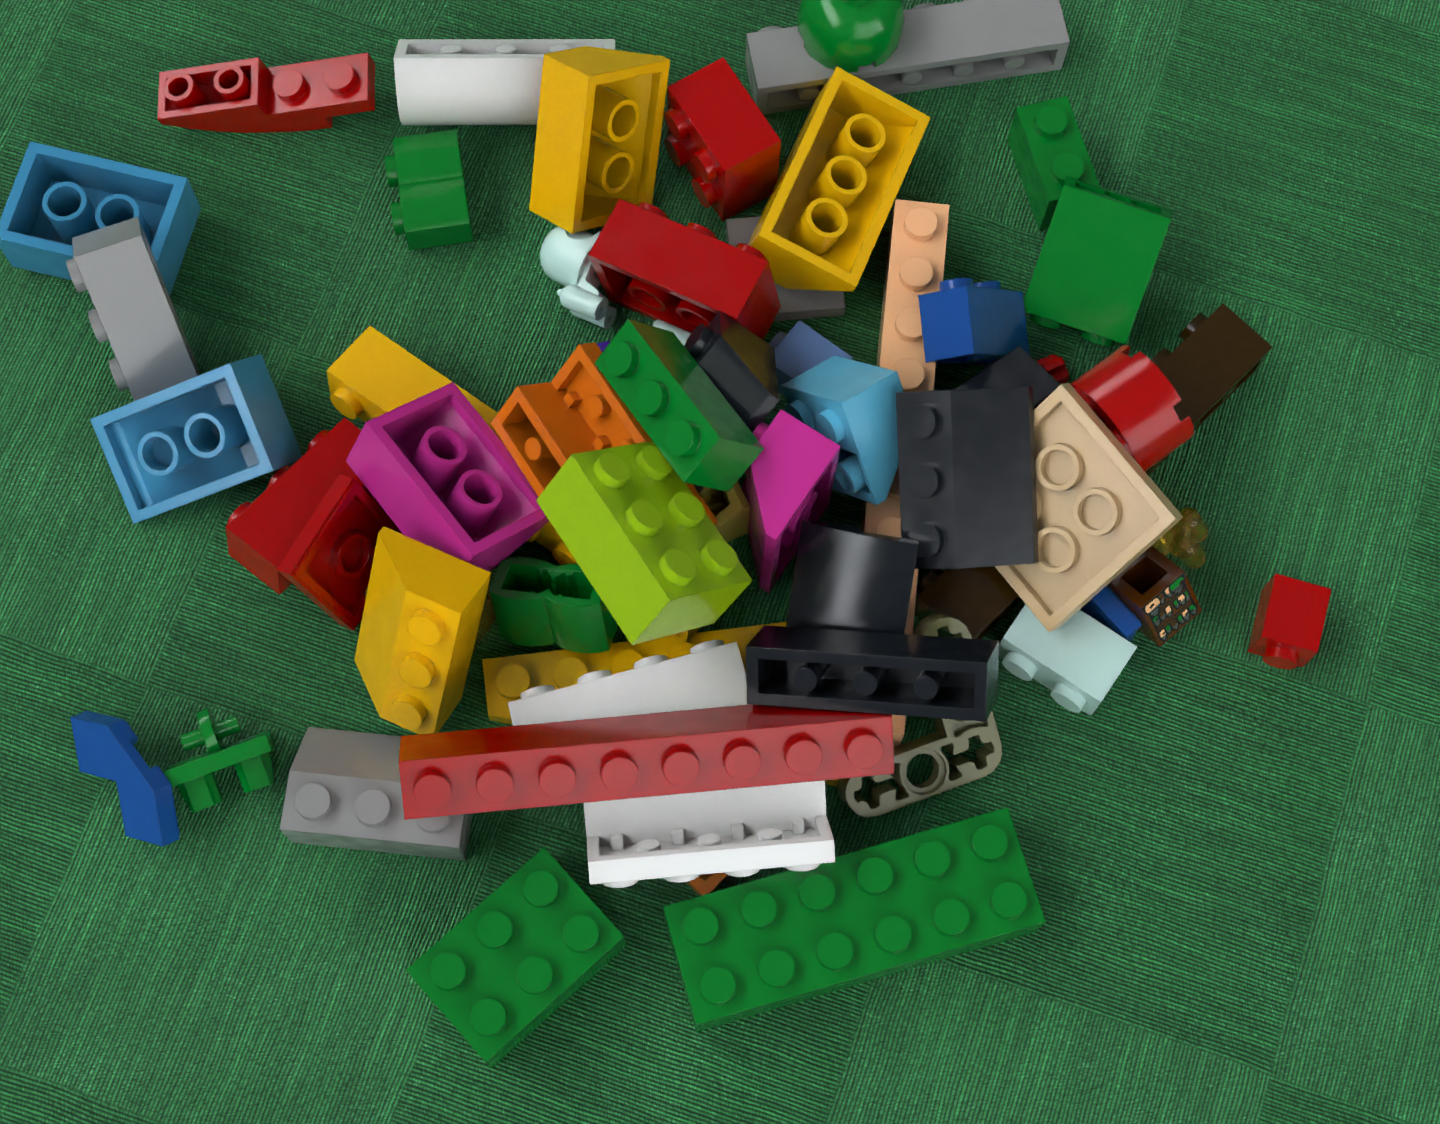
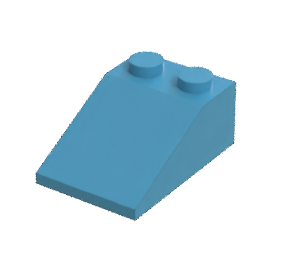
M262 354L228 363L90 419L133 524L295 463L303 456Z

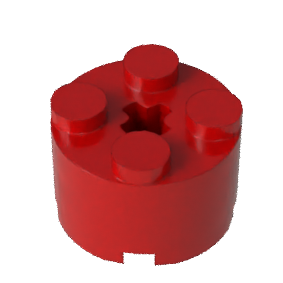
M1123 345L1072 382L1071 386L1141 468L1147 471L1192 438L1194 426L1190 415L1180 422L1173 407L1182 400L1162 371L1140 351L1130 358L1128 356L1130 346Z

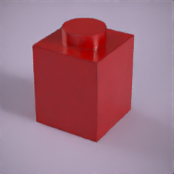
M1275 573L1261 590L1247 652L1263 656V662L1280 669H1295L1297 666L1303 667L1318 653L1332 589Z

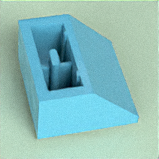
M834 355L782 384L781 388L788 404L785 407V412L841 446L832 489L875 505L885 501L899 465L896 393L904 391L897 371Z

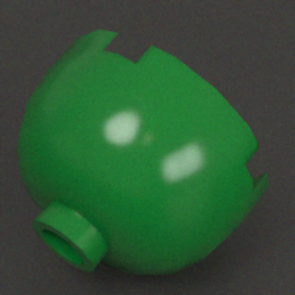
M801 0L797 17L798 32L800 30V35L804 40V48L809 56L824 67L833 70L839 67L848 73L858 72L859 66H868L875 62L876 67L885 63L897 49L905 20L902 0Z

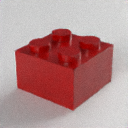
M722 57L668 86L667 111L664 112V119L668 126V137L664 139V144L675 165L678 167L685 165L693 177L692 186L701 204L705 208L712 206L723 222L769 197L778 180L781 140L725 58Z

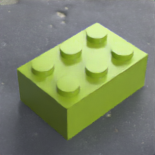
M653 441L571 454L536 500L631 645L714 624L753 581L738 560L734 549L726 543L706 514L702 503L693 495L686 483L682 481Z

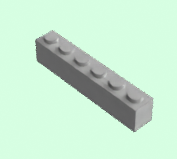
M963 0L961 2L941 5L923 3L912 9L904 10L905 20L898 47L885 63L876 67L875 62L868 66H859L858 72H851L850 74L889 95L1061 70L1070 40L1059 0ZM768 26L757 32L746 34L745 63L753 101L762 114L811 108L834 70L824 67L809 56L804 48V40L800 35V30L798 32V26L787 28Z

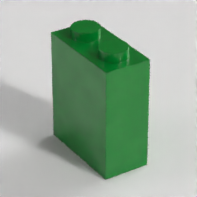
M1066 176L1024 298L1025 312L1031 313L1029 319L1036 324L1051 329H1060L1061 324L1083 330L1081 336L1084 339L1099 345L1112 346L1113 341L1126 345L1169 228L1172 210Z

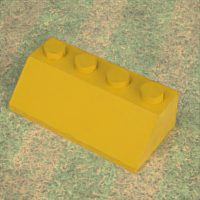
M839 67L835 68L816 97L747 244L765 255L769 261L774 283L786 289L853 292L931 117Z

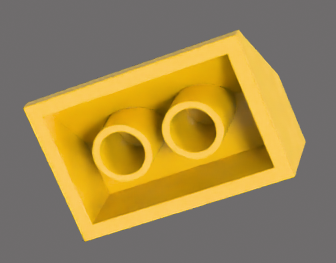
M589 46L544 54L529 204L530 211L574 234L604 226L619 199L637 206L640 202L653 203L670 59L659 55Z
M385 526L378 532L354 661L380 718L416 734L438 733L462 699L491 572Z

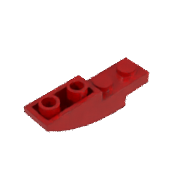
M369 53L269 68L266 67L259 57L159 72L157 120L162 125L235 133L297 132L332 128L333 116L375 110V62Z

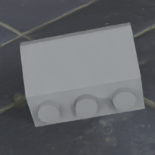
M308 727L289 770L280 830L292 843L466 861L472 814L404 820L398 763L401 736Z

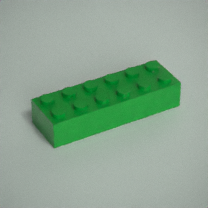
M1008 807L836 856L835 862L822 863L813 870H788L663 906V918L696 1032L1032 934L1046 923Z

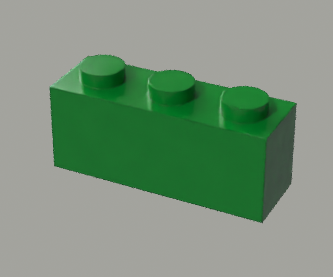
M628 319L595 361V365L684 483L729 492L764 450L761 443L673 332Z

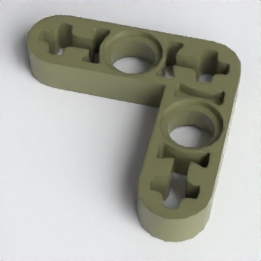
M941 613L930 614L923 618L915 627L913 634L938 637L937 630L941 628L953 634V638L972 639L965 624L954 617ZM991 711L986 722L934 718L937 728L936 732L893 747L894 774L867 776L874 782H882L893 777L900 788L899 791L896 792V789L886 782L871 789L872 799L865 801L859 795H854L855 791L862 788V777L839 779L837 783L838 795L841 801L860 816L875 817L987 776L996 769L1002 757V743L993 711ZM971 737L984 743V747L976 751L977 760L974 762L965 756H957L947 760L940 750L944 746V750L952 755L964 752L969 749L968 739ZM925 753L930 755L934 767L931 776L923 783H910L906 775L907 765L910 760L918 754ZM949 765L952 767L951 772H949Z

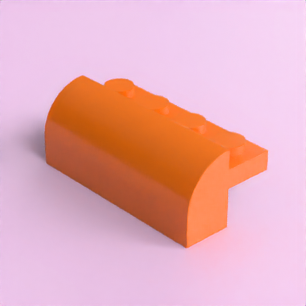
M596 342L579 344L551 382L517 386L490 423L538 497L571 454L652 441L595 365V361L602 354ZM686 483L693 495L704 506L708 517L716 525L718 523L717 519L693 484Z

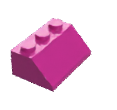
M454 382L367 421L346 459V463L403 535L489 572L498 566L501 560H505L549 522L536 501L538 498L537 494L505 445Z
M780 409L770 425L762 421L753 431L754 436L764 447V450L744 472L747 476L741 487L750 505L748 538L758 584L767 593L771 591L797 553L802 519L819 521L828 508L841 448L837 443Z

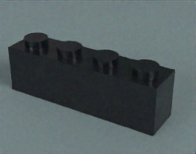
M764 625L746 646L747 704L986 722L998 699L999 640Z

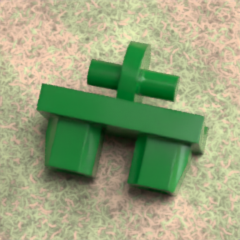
M207 707L196 711L199 729L180 735V739L186 752L206 745L208 751L168 766L169 769L163 771L172 787L178 785L183 799L191 812L194 813L214 806L224 800L214 774L215 771L234 765L244 793L273 784L276 779L270 751L273 750L275 743L270 729L224 745L223 738L242 732L240 722L236 715L216 722L211 710Z

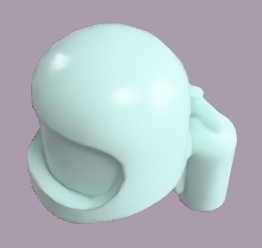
M557 226L549 232L541 245L540 262L546 276L556 283L565 286L563 289H558L557 295L560 297L562 306L569 309L574 316L605 329L610 328L615 321L617 311L614 307L608 305L609 300L597 290L601 282L588 256L601 231L594 235L586 231L571 234Z

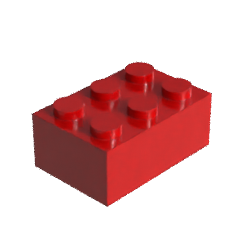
M619 199L588 254L609 301L655 321L657 319L690 333L701 323L708 325L716 314L721 311L763 340L781 308L769 261L763 253L747 244L739 243L734 247L717 239L713 232L697 223H688L687 226L672 221L662 210L646 202H640L637 206Z

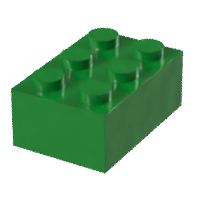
M542 848L408 967L406 972L492 1069L626 947L624 935L545 848Z

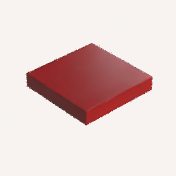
M339 474L276 570L340 626L354 631L363 616L378 532L385 526L401 534L403 533L380 504L355 479Z

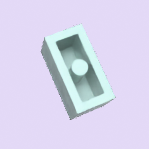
M1025 604L999 644V657L1003 658V666L1016 677L1025 681H1031L1033 678L1052 691L1051 697L1065 709L1074 713H1080L1082 710L1091 716L1110 690L1137 646L1081 610L1077 611L1057 630L1048 632Z

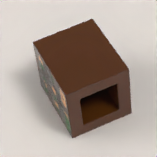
M1153 546L1149 547L1108 584V587L1141 621L1142 626L1139 628V631L1158 647H1161L1202 611L1185 571Z

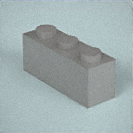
M135 217L73 237L74 258L66 260V265L77 292L81 293L88 290L95 309L87 312L98 342L102 343L108 340L116 358L108 360L119 391L122 392L129 389L134 401L199 376L197 362L139 218Z

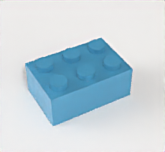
M30 141L0 218V249L12 267L72 280L66 260L74 258L73 237L138 217L169 295H171L201 207L187 177Z

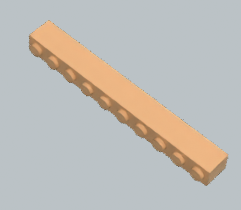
M895 199L889 228L876 366L897 371L904 392L934 390L936 363H926L918 295L940 291L939 282L943 281L950 205ZM899 465L887 499L878 505L867 501L863 502L861 532L901 538ZM918 569L914 571L904 633L906 635H913ZM892 715L893 747L900 745L904 737L906 716Z

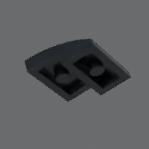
M802 519L786 627L904 634L919 540L860 532V527Z

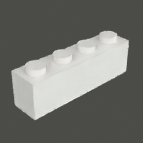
M710 640L690 649L691 654L668 660L666 655L649 656L634 663V669L613 675L609 670L593 671L580 676L577 679L578 684L557 690L552 685L530 688L520 694L521 699L508 702L513 726L748 705L746 673L737 642L724 644L723 640Z

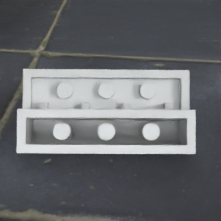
M399 39L393 59L400 122L402 125H537L544 54L582 46L616 50L615 39Z
M825 780L584 803L590 884L603 883L611 888H624L634 885L638 880L664 878L667 881L679 883L694 880L701 874L723 872L733 877H746L756 874L760 869L785 867L792 871H809L817 868L822 863L835 862L834 837L826 814Z

